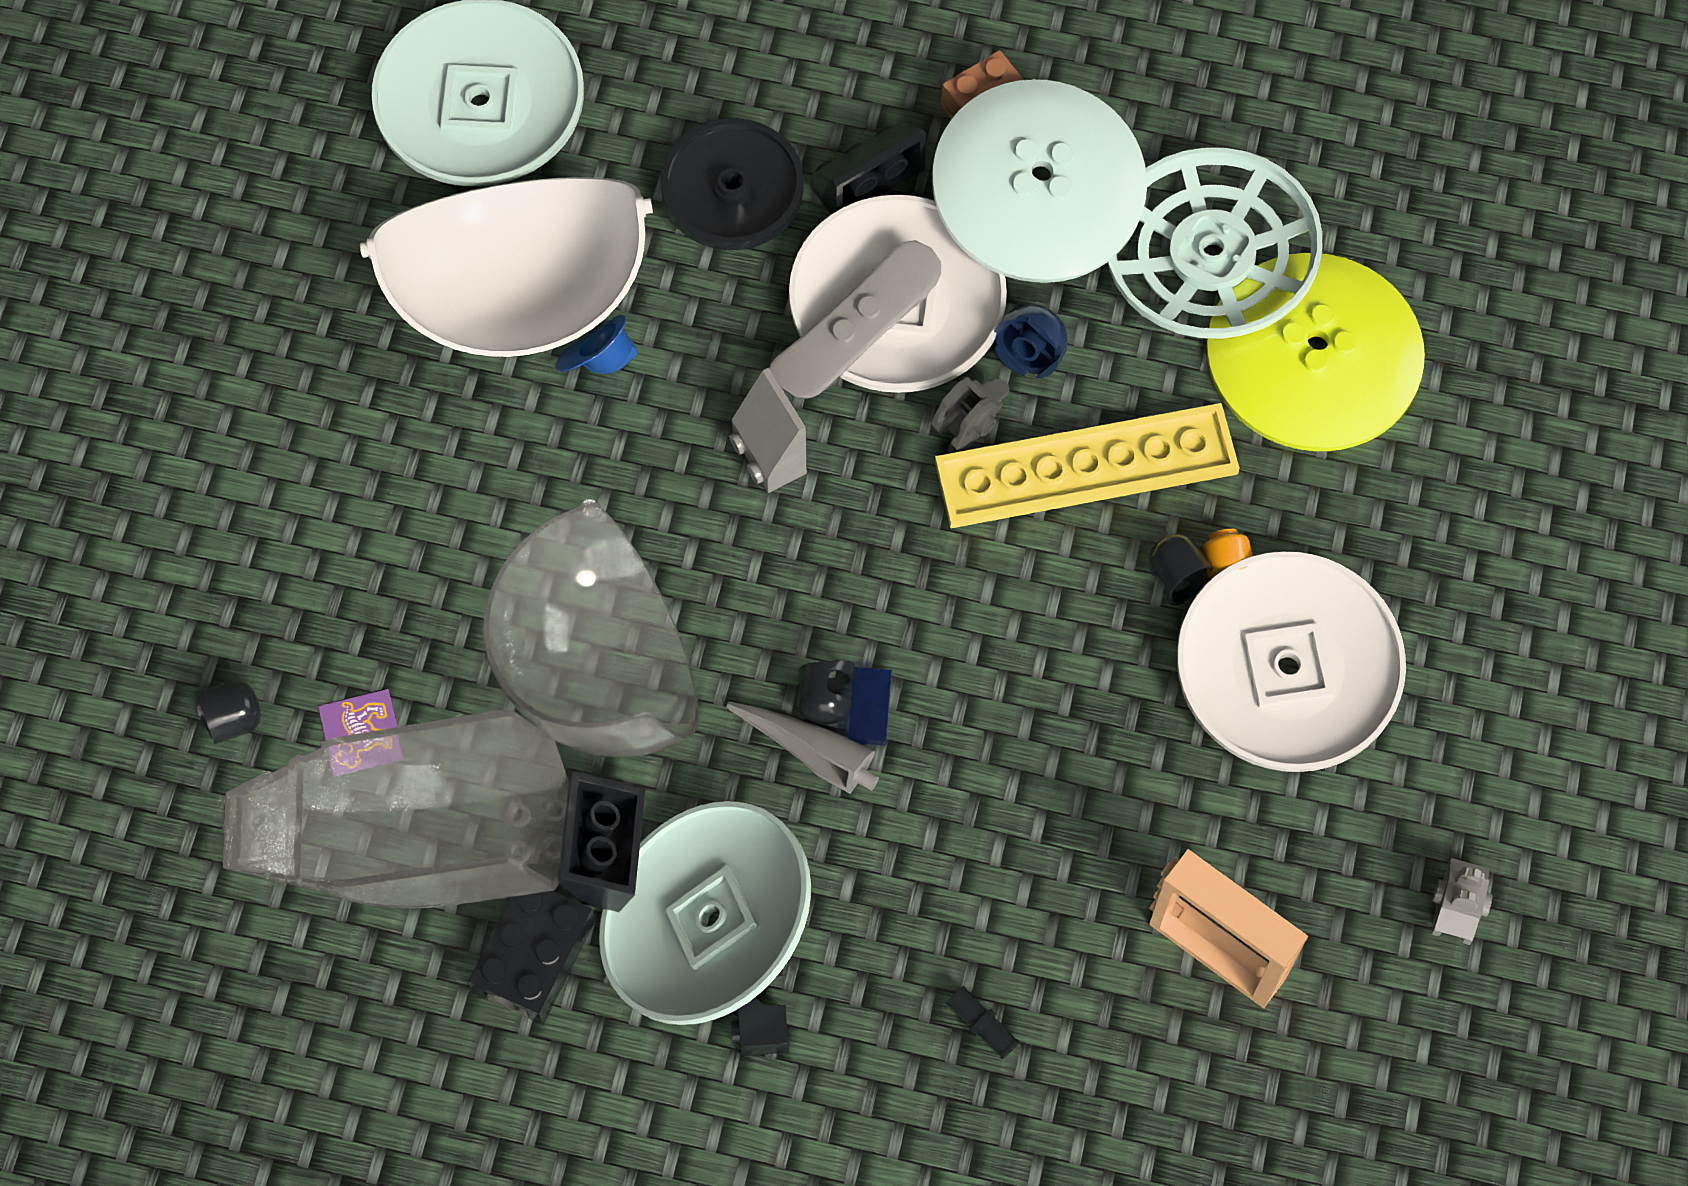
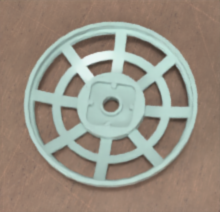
M1230 148L1186 150L1167 156L1146 168L1147 187L1158 179L1181 170L1186 189L1168 197L1153 211L1146 207L1143 208L1139 220L1144 223L1138 240L1139 260L1118 261L1116 254L1108 261L1109 271L1116 287L1135 310L1158 326L1175 333L1197 338L1222 339L1242 336L1261 330L1283 318L1299 304L1309 291L1318 273L1322 257V228L1319 214L1311 197L1293 176L1266 158ZM1227 165L1243 168L1254 173L1244 190L1225 185L1200 186L1196 166ZM1266 179L1277 184L1292 198L1301 210L1304 218L1283 226L1281 219L1275 211L1257 197ZM1222 197L1235 200L1237 203L1231 213L1223 210H1207L1204 198ZM1185 202H1190L1193 214L1185 218L1177 227L1163 219L1175 207ZM1250 208L1256 210L1267 221L1272 229L1271 231L1254 235L1250 226L1244 221ZM1153 231L1171 240L1170 256L1149 259V243ZM1309 231L1311 255L1303 281L1283 276L1289 258L1288 239ZM1277 244L1278 258L1273 272L1254 265L1256 250ZM1209 245H1217L1223 251L1219 255L1211 256L1206 254L1203 249ZM1174 269L1176 274L1184 281V284L1174 295L1160 283L1154 272ZM1143 274L1152 290L1164 301L1168 302L1161 313L1157 314L1142 304L1127 287L1122 275ZM1246 277L1264 284L1256 293L1237 302L1232 287L1241 283ZM1275 288L1294 293L1292 298L1275 312L1246 324L1241 311L1261 302ZM1198 289L1218 291L1222 306H1204L1190 303L1189 300ZM1182 310L1203 316L1226 315L1231 327L1199 328L1180 324L1173 320Z

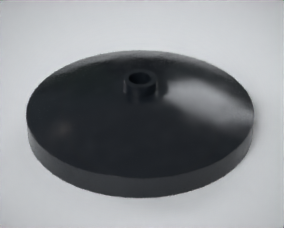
M718 119L690 130L669 151L661 173L662 199L672 222L690 239L715 249L743 250L772 240L782 233L793 221L803 198V169L792 145L774 129L748 119Z

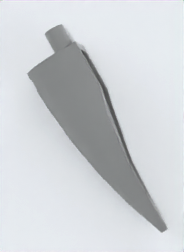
M734 702L727 703V709L772 738L801 760L818 777L851 794L857 784L871 791L875 788L879 777L866 771L875 755L874 750L819 725L789 715Z

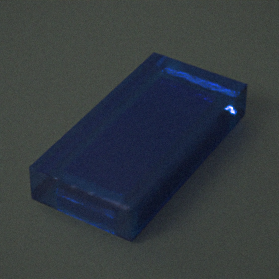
M856 667L855 680L852 685V709L850 711L848 739L860 744L886 746L892 670Z

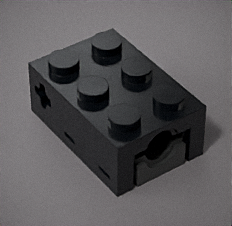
M522 877L468 981L473 994L484 999L488 997L489 1001L526 1018L530 1016L531 1020L544 1025L596 922L592 908Z

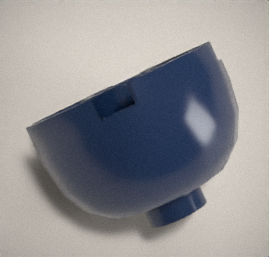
M1036 304L1023 305L1011 310L1005 315L994 331L996 332L997 346L995 351L997 356L1005 366L1022 376L1026 375V371L1038 374L1036 378H1043L1052 374L1067 350L1068 339L1064 323L1051 310Z

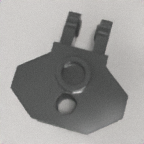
M966 377L958 382L942 400L931 425L939 434L949 430L956 437H954L951 444L958 452L967 450L980 436L988 434L996 425L997 420L995 416L1002 408L1003 398L1005 399L1010 392L1007 382L1000 378H995L981 385L977 380L972 382Z

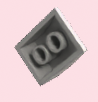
M767 368L761 372L732 418L733 434L729 438L737 454L741 455L744 453L750 464L747 465V468L756 484L762 483L766 491L770 493L807 474L806 427L770 368Z

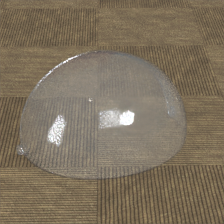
M586 499L580 507L560 514L532 532L520 543L503 564L489 593L484 616V643L488 661L499 685L513 706L529 723L549 738L576 751L596 756L613 758L641 756L672 747L691 737L695 733L698 724V699L691 667L669 609L647 567L623 531L601 508L600 504L596 503L594 499Z

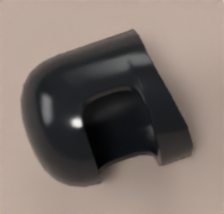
M1173 534L1164 537L1152 547L1147 557V565L1152 576H1161L1165 584L1164 596L1174 606L1184 604L1197 593L1210 579L1206 572L1207 568L1211 571L1213 569L1197 544L1190 537L1183 534ZM1189 576L1191 579L1190 585L1179 592L1173 593L1176 586Z
M844 660L807 663L799 668L798 707L805 719L812 723L829 725L841 722L849 715L852 709V700L842 696L845 685L855 680V663ZM833 671L845 673L842 677L828 678L829 674Z
M229 681L205 690L203 688L195 691L194 700L198 715L211 736L214 745L245 735L253 731L260 723L261 709L258 698L251 686L243 681Z

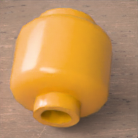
M1223 529L1208 536L1209 540L1202 547V553L1213 567L1212 571L1208 568L1206 571L1210 579H1213L1229 566L1253 557L1248 537L1239 534L1237 529Z

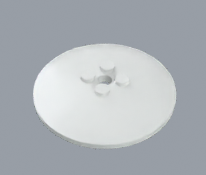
M885 195L850 204L822 221L805 240L796 256L790 276L789 298L792 318L800 337L833 310L901 243L917 240L931 247L941 261V276L936 286L923 301L888 330L840 376L846 381L872 390L897 393L914 392L936 387L955 379L975 365L984 356L996 338V332L994 331L1002 321L1006 308V278L1004 275L996 273L978 263L955 242L944 226L933 200L909 195Z
M1272 552L1256 555L1229 566L1217 574L1199 592L1182 624L1177 647V669L1181 689L1188 707L1202 728L1219 745L1254 765L1286 772H1305L1324 769L1342 763L1363 751L1381 734L1394 715L1401 699L1405 683L1406 656L1402 636L1393 614L1380 595L1364 579L1343 565L1327 558L1301 552ZM1286 657L1292 658L1297 662L1299 670L1292 675L1285 674L1280 670L1278 661Z

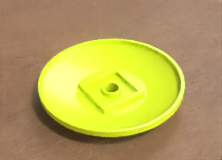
M1311 253L1290 254L1283 276L1303 281L1307 273ZM1322 254L1318 273L1309 291L1299 304L1283 318L1261 330L1242 336L1222 339L1207 338L1206 344L1207 362L1213 384L1228 409L1257 434L1275 443L1299 450H1342L1363 444L1381 435L1392 427L1410 406L1418 390L1424 369L1425 354L1421 329L1404 297L1391 283L1370 268L1355 261L1330 254ZM1277 258L1257 266L1273 272ZM1246 277L1241 283L1232 287L1237 302L1253 295L1264 284ZM1275 288L1261 302L1241 311L1246 324L1275 312L1287 303L1294 293ZM1221 300L1218 302L1217 306H1222ZM1226 315L1212 316L1209 328L1231 327ZM1312 337H1320L1326 341L1327 347L1322 350L1314 349L1309 345L1308 340Z

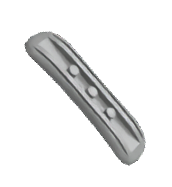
M917 240L903 242L895 247L833 310L773 360L770 370L781 388L793 397L801 399L816 397L828 389L877 340L923 301L936 286L941 276V261L933 249Z

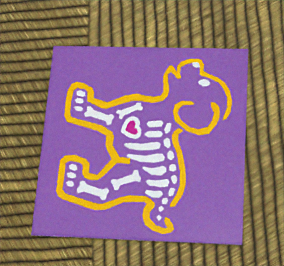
M389 689L318 706L333 772L404 754Z

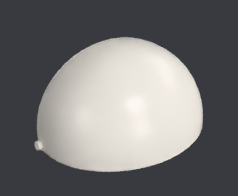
M568 177L522 181L458 193L405 210L376 226L367 242L360 243V249L363 258L370 257L372 260L376 278L389 303L404 320L425 336L450 348L471 354L502 357L529 355L564 345L582 336L603 321L619 305L633 284L641 265L646 233L644 217L648 213H653L651 198L643 199L640 190L636 186L621 180L595 177Z

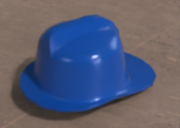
M624 315L616 316L598 330L570 345L557 359L555 364L557 371H570L583 365L594 373L609 374L624 367L638 353L637 347L624 330L626 317Z

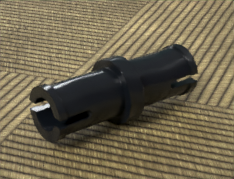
M962 986L947 1001L946 1004L971 1027L970 1032L975 1037L979 1035L1002 1060L1020 1043L995 1018L997 1014L992 1009L987 1010L965 986Z

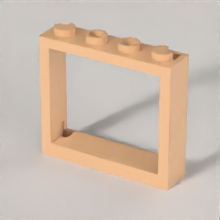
M1188 849L1180 860L1174 857L1161 873L1162 878L1157 885L1159 889L1153 896L1155 900L1149 908L1153 912L1149 925L1254 1002L1265 1008L1286 980L1308 935ZM1179 896H1182V897H1183L1184 899H1186L1188 902H1190L1191 904H1193V905H1194L1195 907H1197L1199 910H1201L1202 912H1204V913H1205L1206 915H1208L1210 918H1212V919L1215 920L1217 923H1219L1220 925H1222L1224 928H1226L1228 931H1230L1231 933H1233L1235 936H1237L1239 939H1241L1242 941H1244L1246 944H1248L1250 947H1252L1253 949H1255L1257 952H1259L1260 954H1262L1264 957H1266V958H1267L1268 960H1270V961L1267 962L1266 960H1264L1262 957H1260L1259 955H1257L1255 952H1253L1251 949H1249L1248 947H1246V946H1245L1244 944H1242L1240 941H1238L1237 939H1235V938H1234L1233 936H1231L1229 933H1227L1226 931H1224V930H1223L1222 928H1220L1218 925H1216L1215 923H1213L1211 920H1209L1208 918H1206V917H1205L1204 915H1202L1200 912H1198V911L1195 910L1193 907H1191L1189 904H1187V903L1184 902L1182 899H1180Z

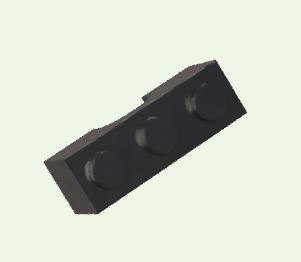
M783 969L776 977L783 976ZM755 997L747 1004L738 1008L739 1021H731L733 1045H741L742 1057L789 1053L785 1004L766 1005Z

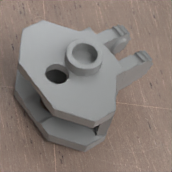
M1453 858L1450 859L1443 880L1438 879L1432 902L1437 903L1433 918L1432 935L1440 936L1443 932L1462 938V943L1470 945L1472 943L1481 916H1488L1493 894L1487 893L1490 881L1488 879L1489 868Z

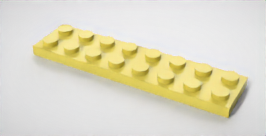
M1222 403L935 456L936 470L950 528L1237 475L1239 472V465Z

